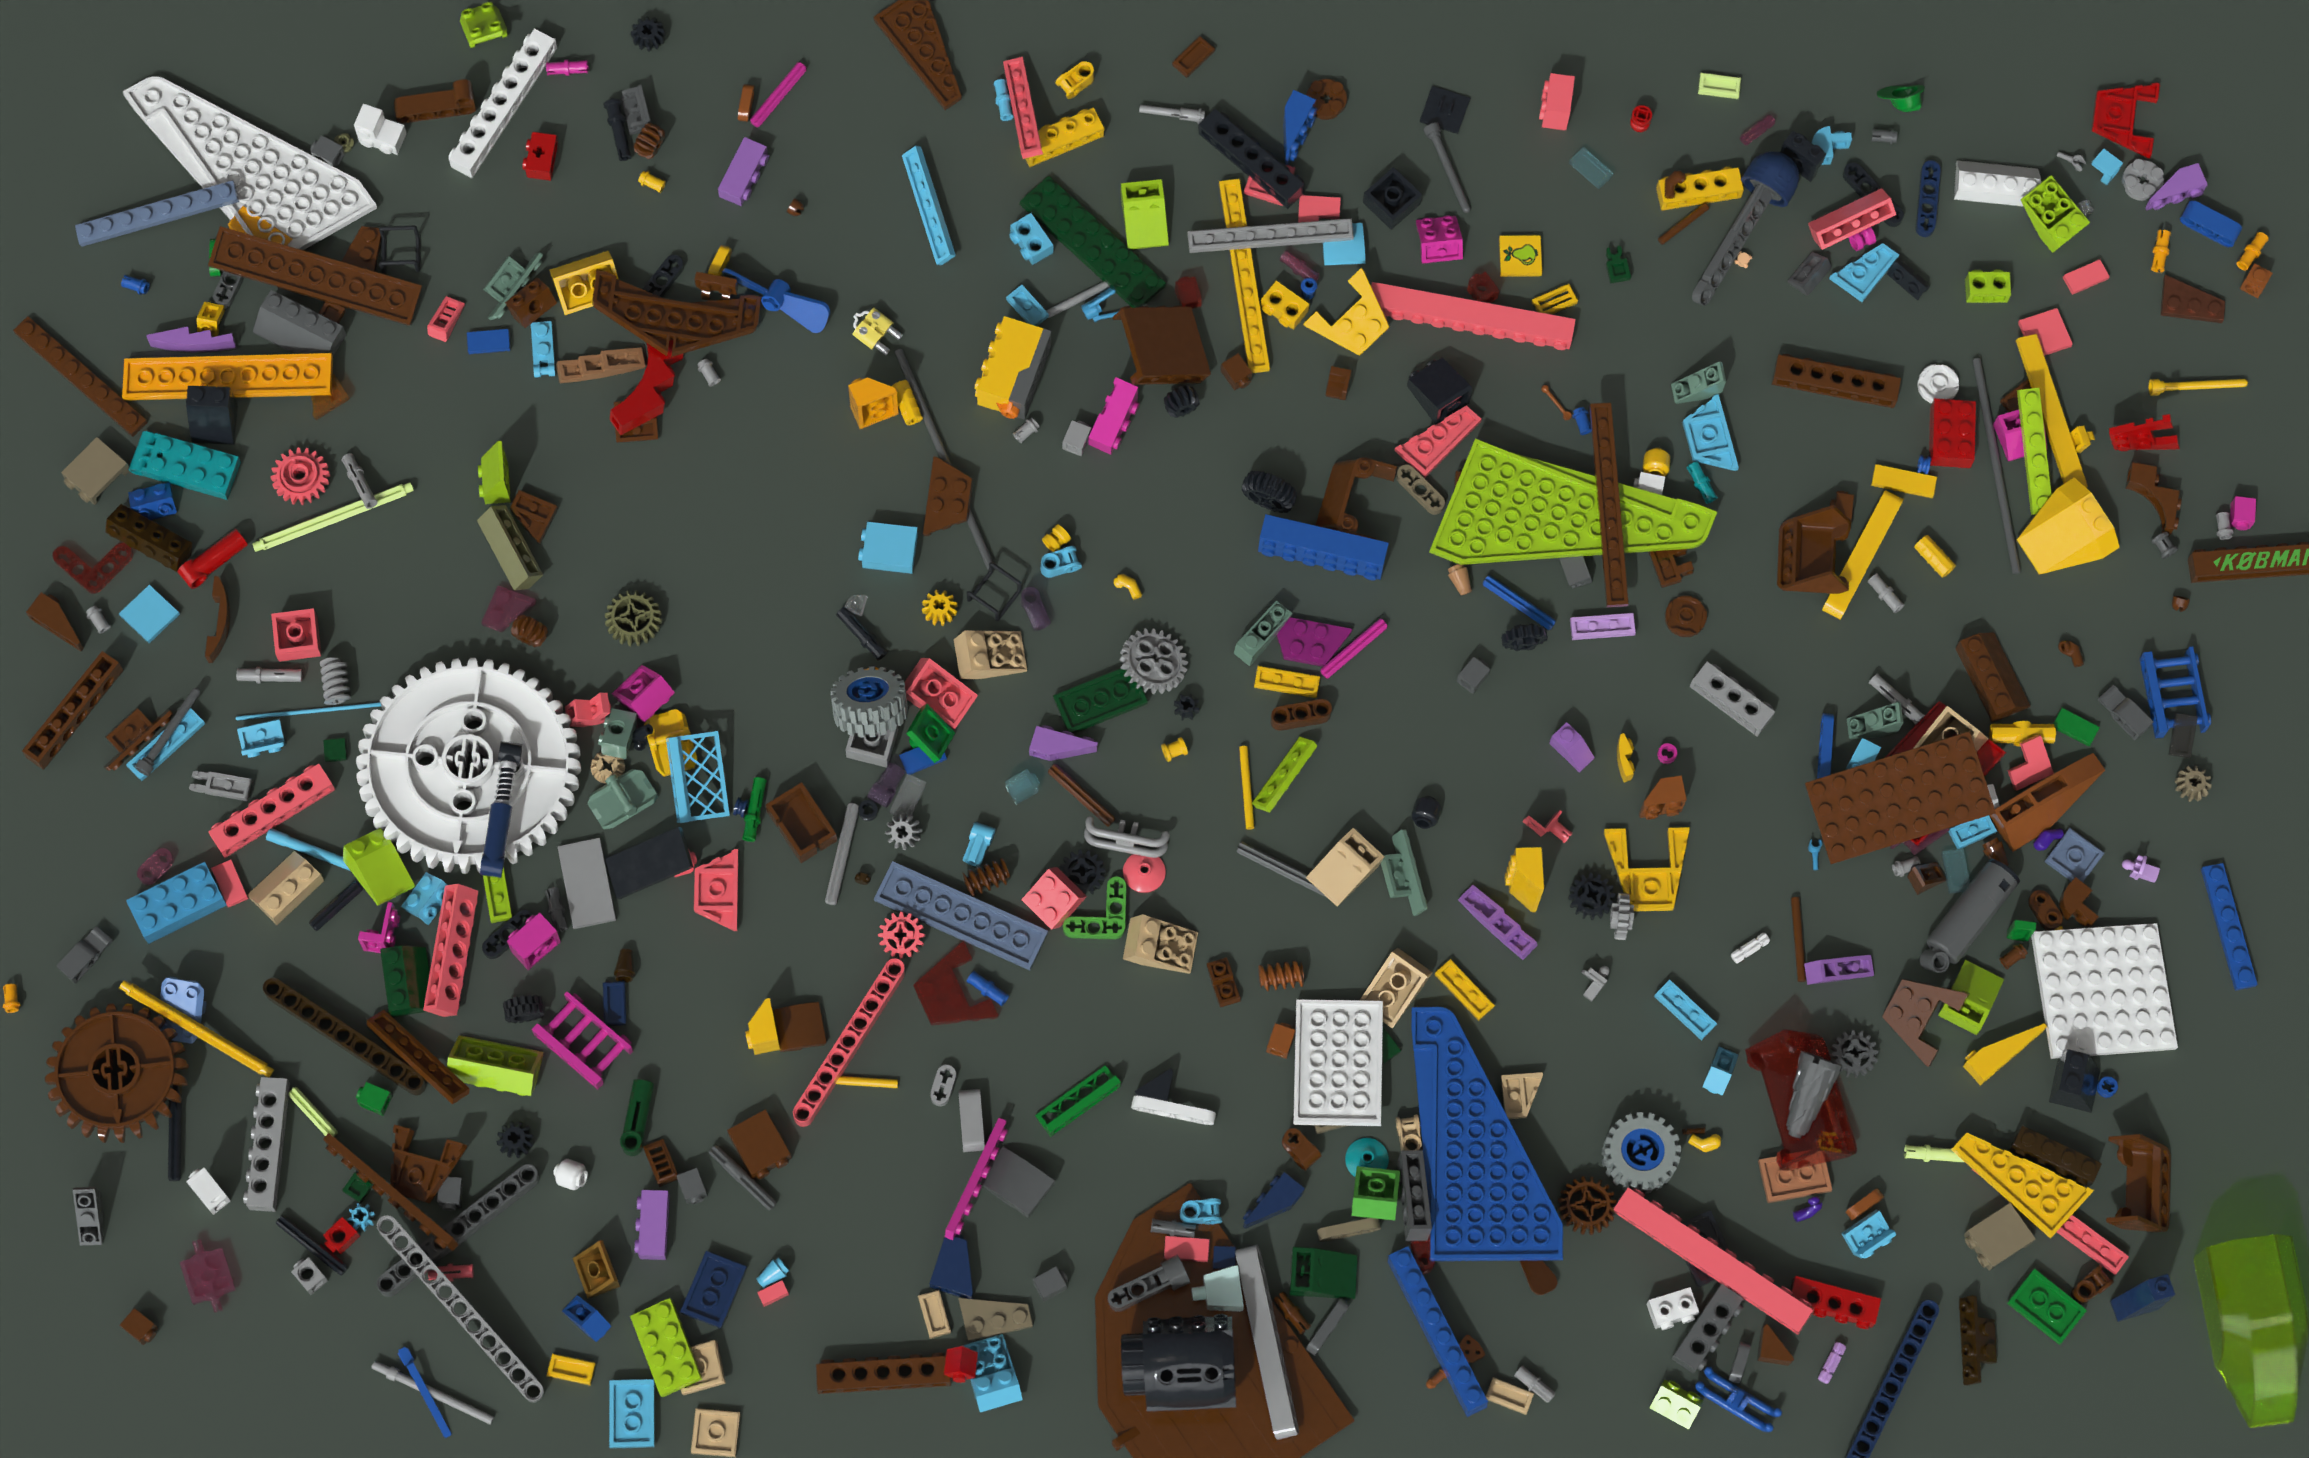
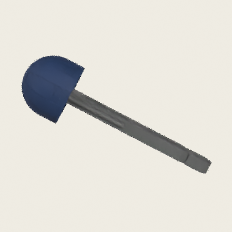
M1774 151L1766 152L1757 156L1748 166L1741 181L1752 194L1704 272L1702 280L1695 287L1692 294L1693 302L1700 305H1707L1715 293L1714 290L1719 287L1769 203L1779 207H1786L1797 189L1799 172L1794 161L1787 155Z

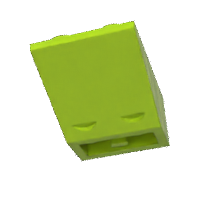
M2052 175L2021 199L2039 237L2052 253L2090 223Z
M1162 179L1121 183V201L1127 248L1132 250L1169 246Z
M1965 960L1951 989L1965 991L1970 994L1960 1011L1944 1003L1938 1016L1977 1035L1993 1006L2004 979Z

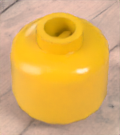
M1653 448L1644 454L1643 472L1666 476L1669 473L1670 455L1668 452L1661 448Z

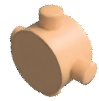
M1740 251L1737 260L1734 262L1740 267L1748 268V263L1752 256Z

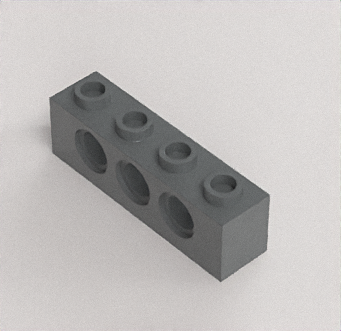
M1423 1150L1401 1151L1397 1161V1168L1400 1171L1399 1185L1406 1241H1427L1432 1225Z
M1721 1284L1672 1357V1360L1693 1374L1697 1369L1701 1371L1708 1361L1705 1358L1709 1351L1713 1353L1720 1342L1717 1340L1721 1333L1725 1335L1732 1324L1729 1323L1733 1315L1737 1317L1744 1306L1741 1305V1302L1744 1298ZM1716 1308H1724L1727 1312V1316H1718L1716 1313ZM1704 1326H1712L1715 1334H1707L1704 1331ZM1692 1344H1701L1703 1347V1352H1695L1692 1348Z

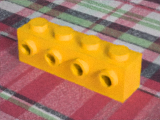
M1083 109L1075 116L1064 117L1058 123L1043 126L1038 130L1043 154L1025 159L1028 166L1032 167L1104 137V127L1095 109Z

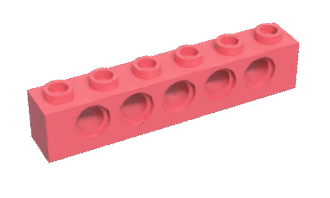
M320 764L307 767L303 771L304 773L298 777L293 776L289 778L285 785L280 788L271 789L264 798L252 801L246 809L234 812L225 822H218L213 825L208 833L223 857H228L268 832L270 828H275L333 792L335 788ZM312 783L313 785L309 790L302 789L304 784ZM286 795H294L291 801H284ZM271 805L276 806L273 812H266L267 807ZM257 817V821L254 824H247L249 818ZM231 829H239L236 835H229V831Z
M461 884L445 886L424 1011L442 1017L457 1015L460 1006L461 990L463 988L464 972L467 966L466 960L470 947L471 931L474 925L475 908L478 902V890Z

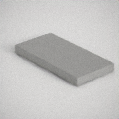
M600 838L557 846L573 929L616 921Z

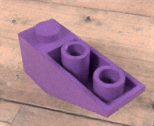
M2199 163L2180 168L2151 197L2145 207L2146 210L2152 208L2157 210L2171 202L2177 204L2183 201L2184 198L2201 196L2208 184Z
M1036 726L1029 748V755L1048 761L1097 752L1098 743L1090 737L1079 738L1068 731H1062V733L1054 731L1050 726Z

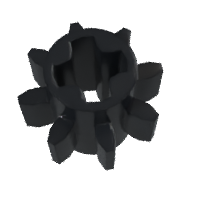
M1181 694L1180 701H1174V706L1178 707L1174 710V714H1180L1182 721L1185 718L1193 720V714H1199V708L1195 707L1199 704V700H1193L1192 694L1186 697ZM1186 705H1190L1187 710L1183 709Z

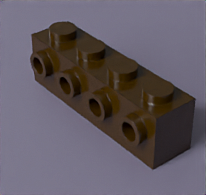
M120 504L106 519L105 533L142 552L147 557L160 562L167 568L177 572L181 565L191 557L192 542L123 504Z
M2021 1126L2017 1131L2009 1151L2020 1158L2028 1159L2063 1178L2071 1179L2077 1184L2088 1188L2094 1183L2102 1163L2024 1126Z

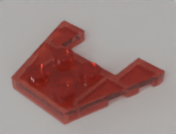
M964 941L913 985L930 1025L999 1018L991 998L969 1007L952 969L972 961Z

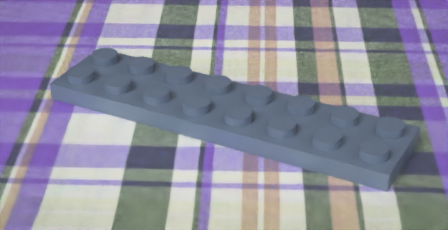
M893 861L874 897V901L898 912H904L905 915L910 913L913 919L918 918L922 923L1029 971L1048 934L1046 929Z

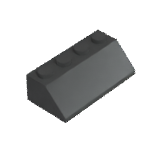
M270 290L260 306L253 329L254 334L293 354L332 353L334 356L346 337L342 325L273 290Z

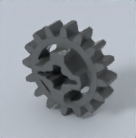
M1852 1030L1850 1036L1844 1032L1842 1039L1837 1037L1835 1040L1837 1044H1833L1831 1047L1836 1052L1831 1053L1830 1057L1836 1058L1834 1062L1843 1066L1841 1072L1845 1070L1846 1077L1853 1073L1854 1077L1857 1078L1859 1072L1865 1076L1867 1070H1873L1872 1064H1876L1878 1061L1877 1058L1873 1057L1879 1053L1878 1050H1873L1876 1042L1870 1043L1871 1036L1869 1035L1864 1038L1862 1031L1856 1035L1855 1031ZM1849 1042L1848 1048L1841 1050L1842 1045ZM1852 1050L1855 1054H1859L1857 1058L1854 1057V1054H1850ZM1868 1058L1867 1063L1860 1066L1861 1060Z

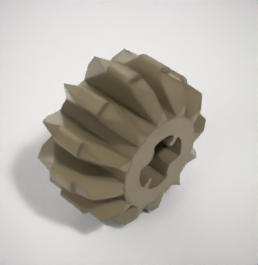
M2187 766L2184 771H2179V777L2175 779V783L2178 786L2175 789L2178 792L2182 791L2181 798L2188 796L2189 802L2193 798L2198 802L2202 799V796L2206 797L2209 794L2207 790H2210L2212 787L2208 783L2211 776H2204L2206 769L2199 772L2198 766H2194L2193 770ZM2190 781L2195 782L2194 785H2196V787L2192 786V783H2190Z

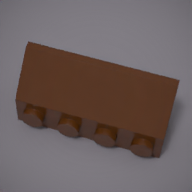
M1994 632L1978 633L1959 641L1956 651L1992 723L2030 708V704Z

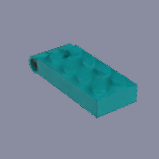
M142 431L128 470L139 476L165 483L170 482L172 485L227 500L241 461L235 455L158 433Z

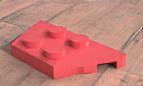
M734 849L731 853L721 858H715L710 863L695 868L694 912L733 931H737L738 849Z

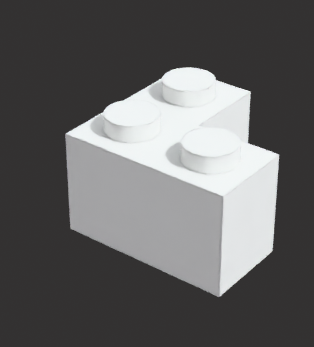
M366 104L362 105L354 123L358 140L363 146L368 148L373 146L379 148L383 153L398 155L407 134L404 125L385 119L383 110Z

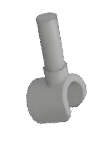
M2061 152L2057 153L2058 157L2072 163L2077 171L2083 170L2079 163L2086 164L2081 155L2072 157Z

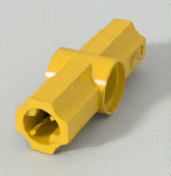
M2017 721L2012 724H1991L1989 730V739L1993 743H2013L2021 747L2020 742L2035 735H2041L2043 743H2054L2056 737L2054 724H2031L2029 721Z

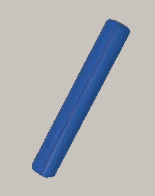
M1488 575L1483 581V586L1544 626L1547 630H1551L1555 625V619L1491 575Z

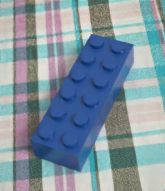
M1265 514L1258 552H1262L1263 555L1268 557L1280 556L1286 561H1301L1307 566H1323L1324 569L1329 571L1340 570L1351 576L1356 574L1362 575L1368 580H1381L1389 543Z

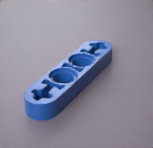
M1822 713L1817 779L1831 774L1834 714Z

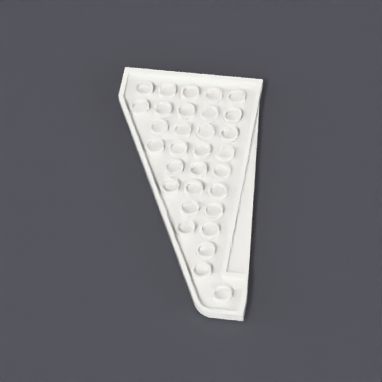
M148 77L123 91L125 98L134 111L203 189L232 180L235 182L239 202L220 207V209L230 220L235 216L249 235L253 234L238 214L242 206L247 208V213L250 216L261 217L257 223L258 229L261 232H270L276 227L293 239L287 246L300 250H305L377 209L376 203L358 179L164 78ZM265 220L272 226L265 230L260 227V222ZM274 232L269 236L268 240L271 241L274 235H280L283 238L281 244L284 245L285 237L282 233Z

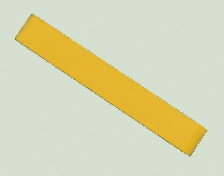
M1887 490L1884 491L1840 576L1848 580L1849 591L1840 594H1830L1822 611L1841 620L1904 500L1903 498Z

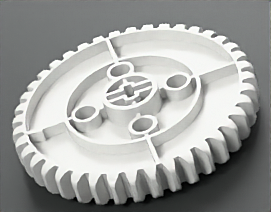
M457 658L452 660L451 668L446 669L442 661L437 662L435 666L436 672L431 673L428 668L423 667L420 669L421 678L419 680H416L412 675L405 677L407 684L405 689L400 685H394L392 687L394 699L383 696L380 699L383 711L373 710L370 713L373 724H366L363 727V732L367 739H362L358 743L359 751L362 754L356 758L357 767L361 770L357 773L356 777L358 784L362 786L359 791L361 800L367 802L365 805L366 813L368 816L374 817L373 823L376 829L381 828L385 830L384 838L386 840L390 839L392 843L397 841L398 852L404 854L411 849L412 861L419 862L426 856L427 865L432 869L438 865L439 861H442L445 872H451L454 865L459 864L462 874H468L470 866L476 864L477 870L480 873L490 807L494 800H496L495 796L497 794L495 791L498 789L496 785L499 784L497 780L500 778L498 776L500 773V763L498 762L501 741L523 744L520 765H518L519 770L513 775L514 781H512V784L514 786L511 787L513 791L510 793L512 797L509 799L511 801L512 814L504 855L509 862L515 864L518 862L517 852L522 851L527 856L533 854L532 842L540 846L547 843L544 831L555 834L558 831L556 820L565 821L568 817L565 806H572L575 802L572 792L579 788V780L576 775L581 772V764L577 760L581 754L580 747L575 744L577 733L569 727L571 718L568 714L563 713L561 701H552V691L549 688L540 690V682L535 677L526 682L525 671L522 669L517 670L511 675L510 665L507 663H503L496 670L491 659H487L483 667H478L476 658H470L467 666L462 667L461 661ZM471 721H480L482 723L477 729L466 727ZM469 752H472L473 762L470 764L469 778L466 779L465 768L468 765ZM480 754L483 755V756L486 758V759H483L482 762H481ZM423 757L434 759L429 765L423 766L418 763ZM455 765H456L458 777L451 772V771H454V772H455ZM462 801L472 803L466 810L455 808Z

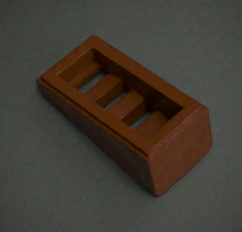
M664 1139L643 1147L659 1187L678 1180L676 1176L678 1175ZM662 1146L663 1150L650 1154V1150ZM663 1154H665L666 1156L665 1158H662L658 1161H653V1158H656ZM668 1161L669 1165L656 1169V1166ZM671 1169L672 1171L661 1177L659 1176V1173Z

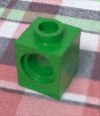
M368 1082L365 1083L364 1087L361 1086L356 1095L357 1103L360 1107L384 1116L393 1097L390 1091Z

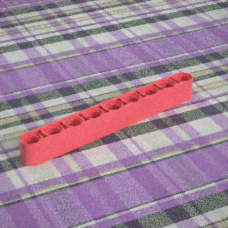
M893 958L885 964L793 1110V1117L798 1126L806 1127L813 1122L835 1087L837 1080L846 1070L905 976L904 964L900 959ZM895 966L901 969L898 974H891L889 972ZM886 984L890 988L887 992H880L878 987ZM871 1002L878 1004L875 1010H868L866 1007ZM863 1020L867 1024L864 1028H857L855 1023ZM848 1038L855 1040L853 1046L848 1047L843 1043ZM836 1056H840L844 1059L843 1062L839 1065H836L832 1062L833 1058ZM825 1074L832 1076V1080L828 1083L820 1080ZM816 1092L821 1095L817 1101L809 1099L812 1093ZM800 1111H807L809 1113L806 1119H799L797 1117Z

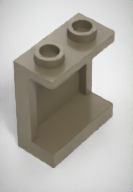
M96 437L61 473L65 479L63 482L71 490L75 488L80 492L78 495L86 503L90 501L95 505L97 503L96 498L121 473L125 476L129 472V466Z
M2011 1203L1970 1228L1964 1234L1968 1247L1975 1250L1978 1254L1977 1259L1984 1268L1987 1267L1989 1271L2022 1248L2032 1244L2035 1240V1237Z

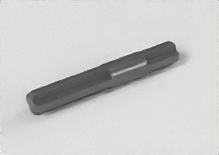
M714 1145L710 1149L709 1154L767 1210L775 1207L777 1202L718 1145Z

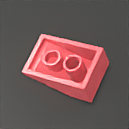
M921 658L904 682L906 698L909 702L918 708L928 704L953 730L956 729L978 696L930 658Z

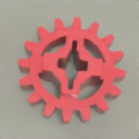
M900 912L899 917L892 913V920L885 918L886 926L880 925V928L884 931L878 934L879 937L883 938V941L879 944L881 946L886 945L887 947L884 951L886 953L892 951L891 956L894 958L897 953L900 959H904V954L912 957V951L918 953L919 949L917 946L924 945L920 941V938L926 937V934L920 933L924 926H918L919 919L915 918L912 920V914L910 913L907 917H905L904 912ZM897 922V926L892 931H889L891 926ZM906 922H909L915 931H910L907 928ZM903 929V932L906 933L907 936L903 937L901 941V939L897 937V934H900L901 930ZM889 940H894L897 943V949L890 944ZM911 940H915L914 943L909 948H907V944Z

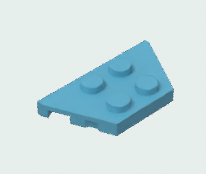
M1717 394L1705 405L1700 406L1695 413L1686 417L1682 422L1692 461L1737 471L1739 466L1719 394Z

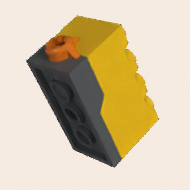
M1004 316L1002 323L998 322L995 334L997 335L995 341L992 340L988 349L989 357L983 361L981 371H983L982 377H978L974 388L976 389L975 397H977V405L1000 411L1003 416L1010 419L1020 418L1025 420L1051 349V331Z

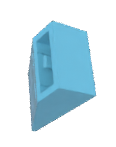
M1003 1334L963 1345L978 1352L975 1378L970 1379L980 1412L1022 1400L1018 1379Z

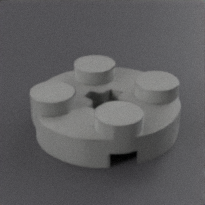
M2136 159L2126 167L2121 182L2128 196L2135 200L2144 201L2151 198L2163 186L2164 173L2154 163ZM2138 177H2145L2148 183H2139L2140 179Z

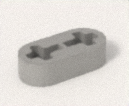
M950 1065L941 1066L936 1073L930 1093L931 1101L936 1106H944L950 1100L956 1081V1071ZM947 1070L950 1071L952 1078L948 1077L946 1084L942 1083L943 1076L941 1073H945ZM942 1087L944 1088L943 1094L946 1098H941L938 1101L937 1096L934 1094H939Z

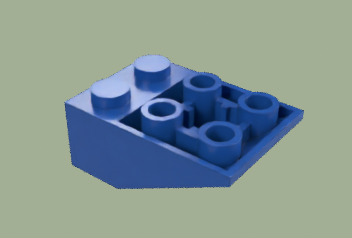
M1293 90L1285 105L1283 119L1285 165L1288 166L1291 161L1294 162L1299 153L1297 150L1299 144H1304L1307 138L1308 127H1313L1317 108H1315L1316 100Z

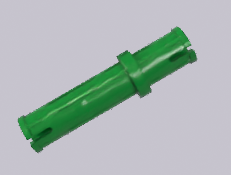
M753 778L748 812L744 816L745 828L742 839L747 842L756 841L758 824L761 823L760 812L767 780L764 778Z

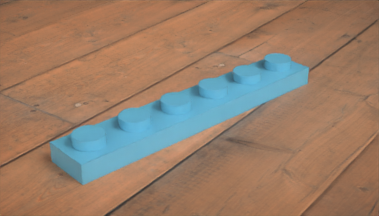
M914 146L904 153L902 158L937 265H943L955 257L956 254L922 148Z

